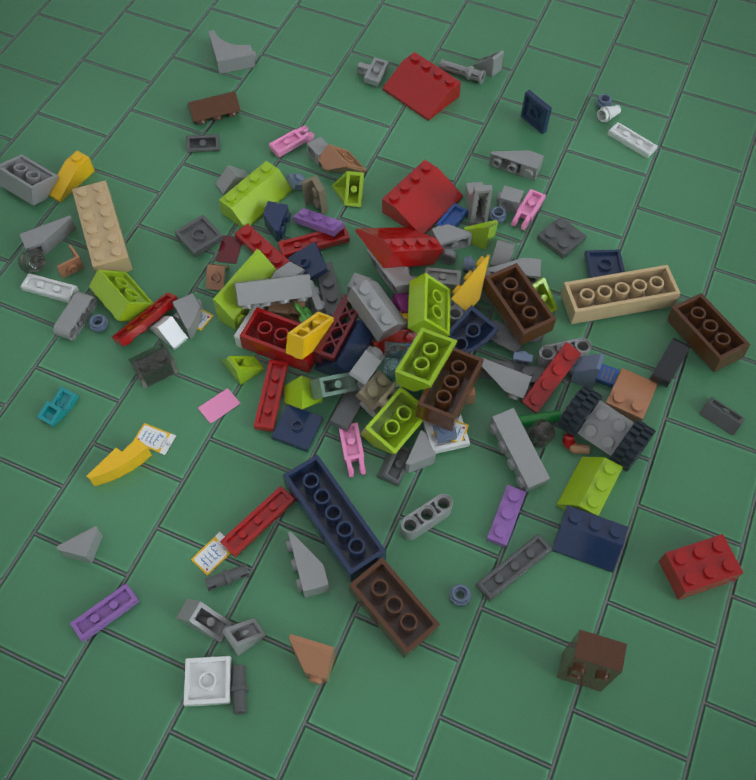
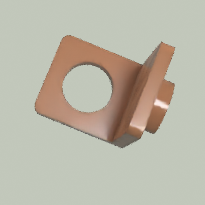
M72 245L68 246L74 258L57 266L62 278L84 268L80 257Z
M207 265V289L221 290L224 287L225 269L229 268V265Z

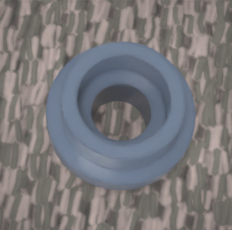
M601 94L596 100V105L600 108L611 106V96Z
M494 207L489 213V218L491 221L497 220L498 223H501L506 219V212L502 207Z
M472 256L465 257L463 271H467V273L474 268L475 260L472 259Z
M96 314L91 317L89 326L91 330L101 332L108 327V320L105 316Z
M458 584L451 588L449 597L453 604L464 606L469 603L471 592L467 586ZM462 593L464 598L459 599L456 594Z

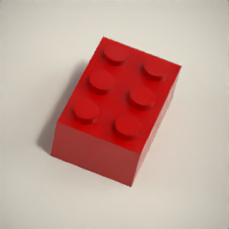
M723 534L666 552L659 560L678 600L733 582L744 573Z

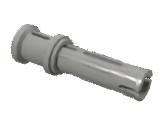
M444 59L439 64L440 69L464 76L466 80L471 79L482 84L485 79L486 71L474 69L473 66L465 67Z

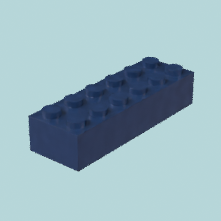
M318 454L283 474L286 488L295 498V501L350 582L358 578L382 557L386 560L385 548Z

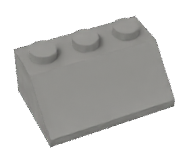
M22 154L0 164V186L33 206L47 199L58 180V175Z
M367 249L373 267L394 294L409 293V281L416 277L414 275L410 276L408 267L383 268L371 251Z
M365 280L351 287L347 299L378 342L408 327V323L378 282Z

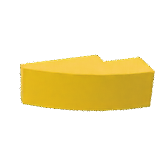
M136 438L123 451L116 447L87 475V478L93 486L108 483L133 471L151 457L152 454L148 446Z

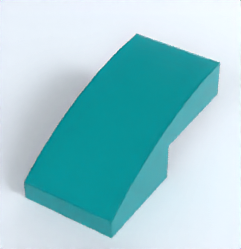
M61 386L53 400L45 403L37 418L54 427L71 410L79 396Z

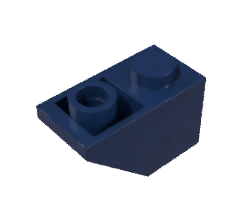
M268 201L263 213L265 226L274 239L280 242L281 237L286 233V224L290 222L291 212H289L287 204Z

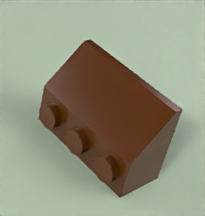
M236 91L187 103L193 123L197 122V125L207 123L206 119L210 118L213 121L222 119V115L228 114V117L238 115L237 112L241 111Z

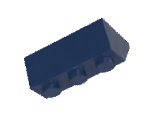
M362 320L355 321L335 361L324 359L322 364L317 363L314 369L329 376L350 372L365 350L372 344L374 336ZM341 330L339 331L335 339L340 338L342 336ZM333 345L328 351L329 354H332L334 351Z
M567 505L562 515L552 551L613 573L625 542L628 526Z

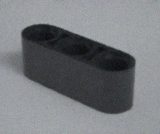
M673 338L650 379L667 388L691 346Z

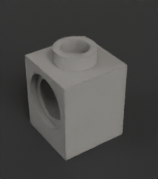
M322 137L307 143L308 156L318 167L322 166L318 158L328 145Z
M504 186L502 192H499L497 195L498 207L516 214L517 209L521 205L524 191Z

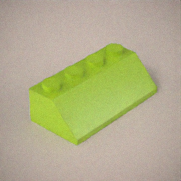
M265 161L219 199L221 213L241 228L246 224L252 226L263 216L268 201L279 203L292 192V188L280 170L268 161Z
M257 249L213 298L218 320L235 330L242 324L251 308L242 309L241 306H237L234 283L269 279L277 270L260 250Z

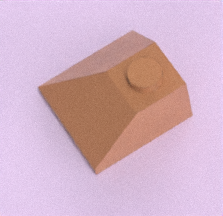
M331 144L327 145L318 158V161L322 164L321 167L327 172L345 173L353 171L366 173L367 171L348 150Z
M290 634L289 640L293 652L305 676L309 678L308 681L317 685H321L322 682L327 684L335 661L334 647Z

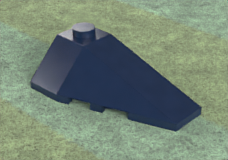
M471 305L450 328V335L447 337L457 340L454 348L471 353L488 343L500 328Z

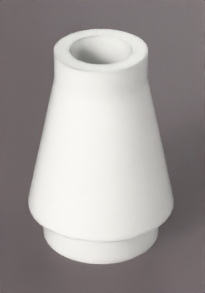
M619 105L601 107L597 112V117L599 121L606 123L620 114L621 108Z

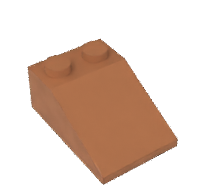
M622 368L605 404L634 423L638 419L642 421L658 383Z

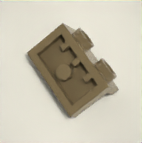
M317 175L301 181L305 205L314 204L315 208H319L322 214L327 213L325 189Z
M378 370L355 396L371 411H374L377 407L381 409L389 401L387 396H393L398 390L396 380L392 383Z

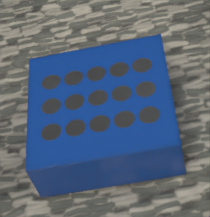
M602 364L595 382L613 388L619 370Z

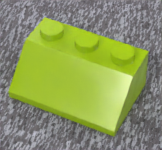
M98 269L89 285L94 295L102 301L104 306L114 315V318L121 322L132 321L154 303L126 271Z
M427 273L409 281L408 329L418 334L421 328H425L438 334L449 336L450 288Z
M421 328L395 370L396 384L412 391L431 388L457 344V340Z
M400 387L360 435L374 447L395 455L424 421L415 417L419 401L403 387Z
M582 456L556 506L565 510L568 505L599 516L623 466L605 457Z

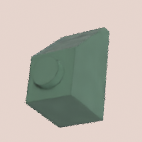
M350 372L309 381L313 400L357 391L355 378L349 375Z

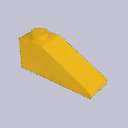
M76 151L65 160L58 173V180L49 196L61 203L73 192L72 189L77 188L94 172L90 157Z
M318 311L288 332L286 353L294 358L304 359L313 352L333 323L334 317Z

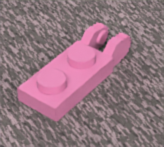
M302 126L269 143V149L279 158L297 147L309 143L314 139L315 135L312 132H308L309 129L306 126Z
M530 189L517 209L511 225L515 227L521 217L525 219L521 225V230L525 231L529 222L533 220L543 204L546 195Z
M358 422L352 423L348 431L339 428L344 461L347 463L349 477H354L351 462L359 461L361 475H365V459Z

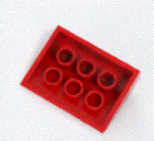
M413 52L402 61L383 86V90L429 121L460 97L461 82L416 52Z
M424 160L382 198V213L403 227L426 234L454 203L457 204L463 198V195L438 167Z
M408 227L356 228L355 230L383 268L434 265L444 250L435 237Z

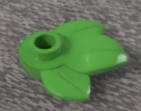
M297 302L294 303L296 309L301 314L299 317L301 323L314 315L308 307L302 308Z

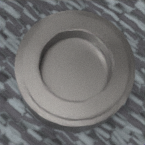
M444 249L439 259L441 262L451 265L456 262L457 254L453 250Z

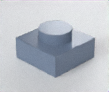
M288 174L286 177L293 190H302L301 181L306 180L302 174Z
M526 351L514 352L512 363L531 365L533 355Z
M433 424L438 443L457 440L455 427L451 432Z

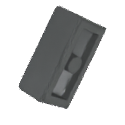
M219 134L186 136L187 153L220 151Z
M494 319L493 323L500 329L490 340L513 352L520 351L523 345L520 346L508 326Z
M713 397L710 398L700 412L701 416L731 435L736 433L745 420L743 416Z
M403 445L395 455L387 453L376 477L399 486L405 473L406 462L411 450Z

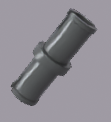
M243 564L228 571L224 569L222 573L204 579L210 592L224 585L230 586L232 582L250 577L246 564Z
M235 665L232 667V687L230 688V693L233 694V714L242 715L248 712L246 693L249 692V687L246 685V666Z

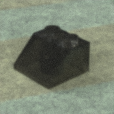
M163 343L128 359L144 389L178 373L175 361Z

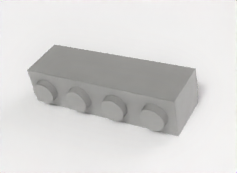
M310 274L234 283L236 304L241 306L242 309L253 308V304L259 303L261 307L270 306L271 302L278 301L279 304L290 303V299H296L297 302L307 301V297H312Z
M514 408L493 416L490 420L489 429L492 435H496L499 441L498 447L502 453H505L507 465L511 471H514L519 488L529 492L546 484L550 477Z

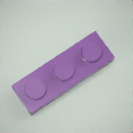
M302 208L293 216L294 223L331 236L337 235L345 228L343 221Z
M507 485L486 541L506 548L526 491Z
M126 583L70 624L80 640L85 642L140 601Z

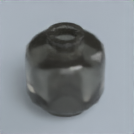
M30 249L20 254L18 264L22 271L32 274L41 271L45 267L46 258L41 251Z
M542 419L537 420L526 431L533 446L539 449L545 448L556 436L553 425Z

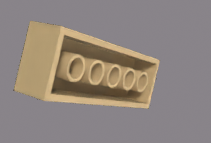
M106 180L72 189L95 273L98 269L132 271V264Z
M663 265L564 282L560 296L570 323L577 324L675 306L681 293L669 266Z

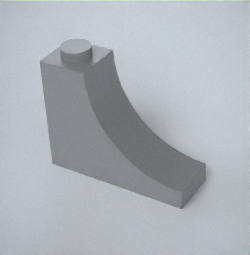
M214 30L208 31L219 74L255 67L257 56L255 50L252 51L250 44H230L220 39Z
M483 182L466 183L465 199L470 226L487 222L493 191L492 185H483Z

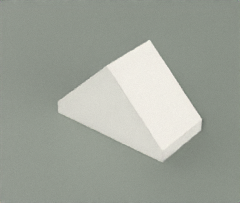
M163 316L149 327L152 332L173 350L177 349L188 339L172 316Z

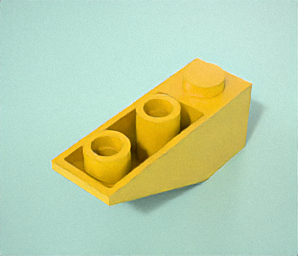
M488 254L485 258L483 256L479 258L475 263L477 268L473 272L469 270L463 278L466 281L461 286L458 284L451 292L454 294L451 299L465 311L471 305L474 306L481 297L490 258Z

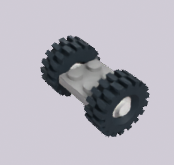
M584 385L566 407V410L561 415L562 417L559 419L558 426L574 437L577 434L581 435L611 456L610 460L623 466L622 469L627 472L648 445L656 430L639 419L634 423L602 402L603 396Z

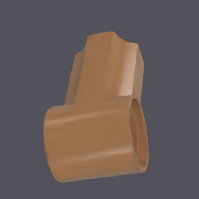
M292 299L289 301L290 303L279 304L278 301L271 302L269 312L300 322L299 317L301 314L294 305L297 302L296 299ZM305 301L297 302L302 308H305L307 305Z

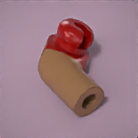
M570 433L564 435L562 443L571 453H590L589 444H577L574 441L573 435Z

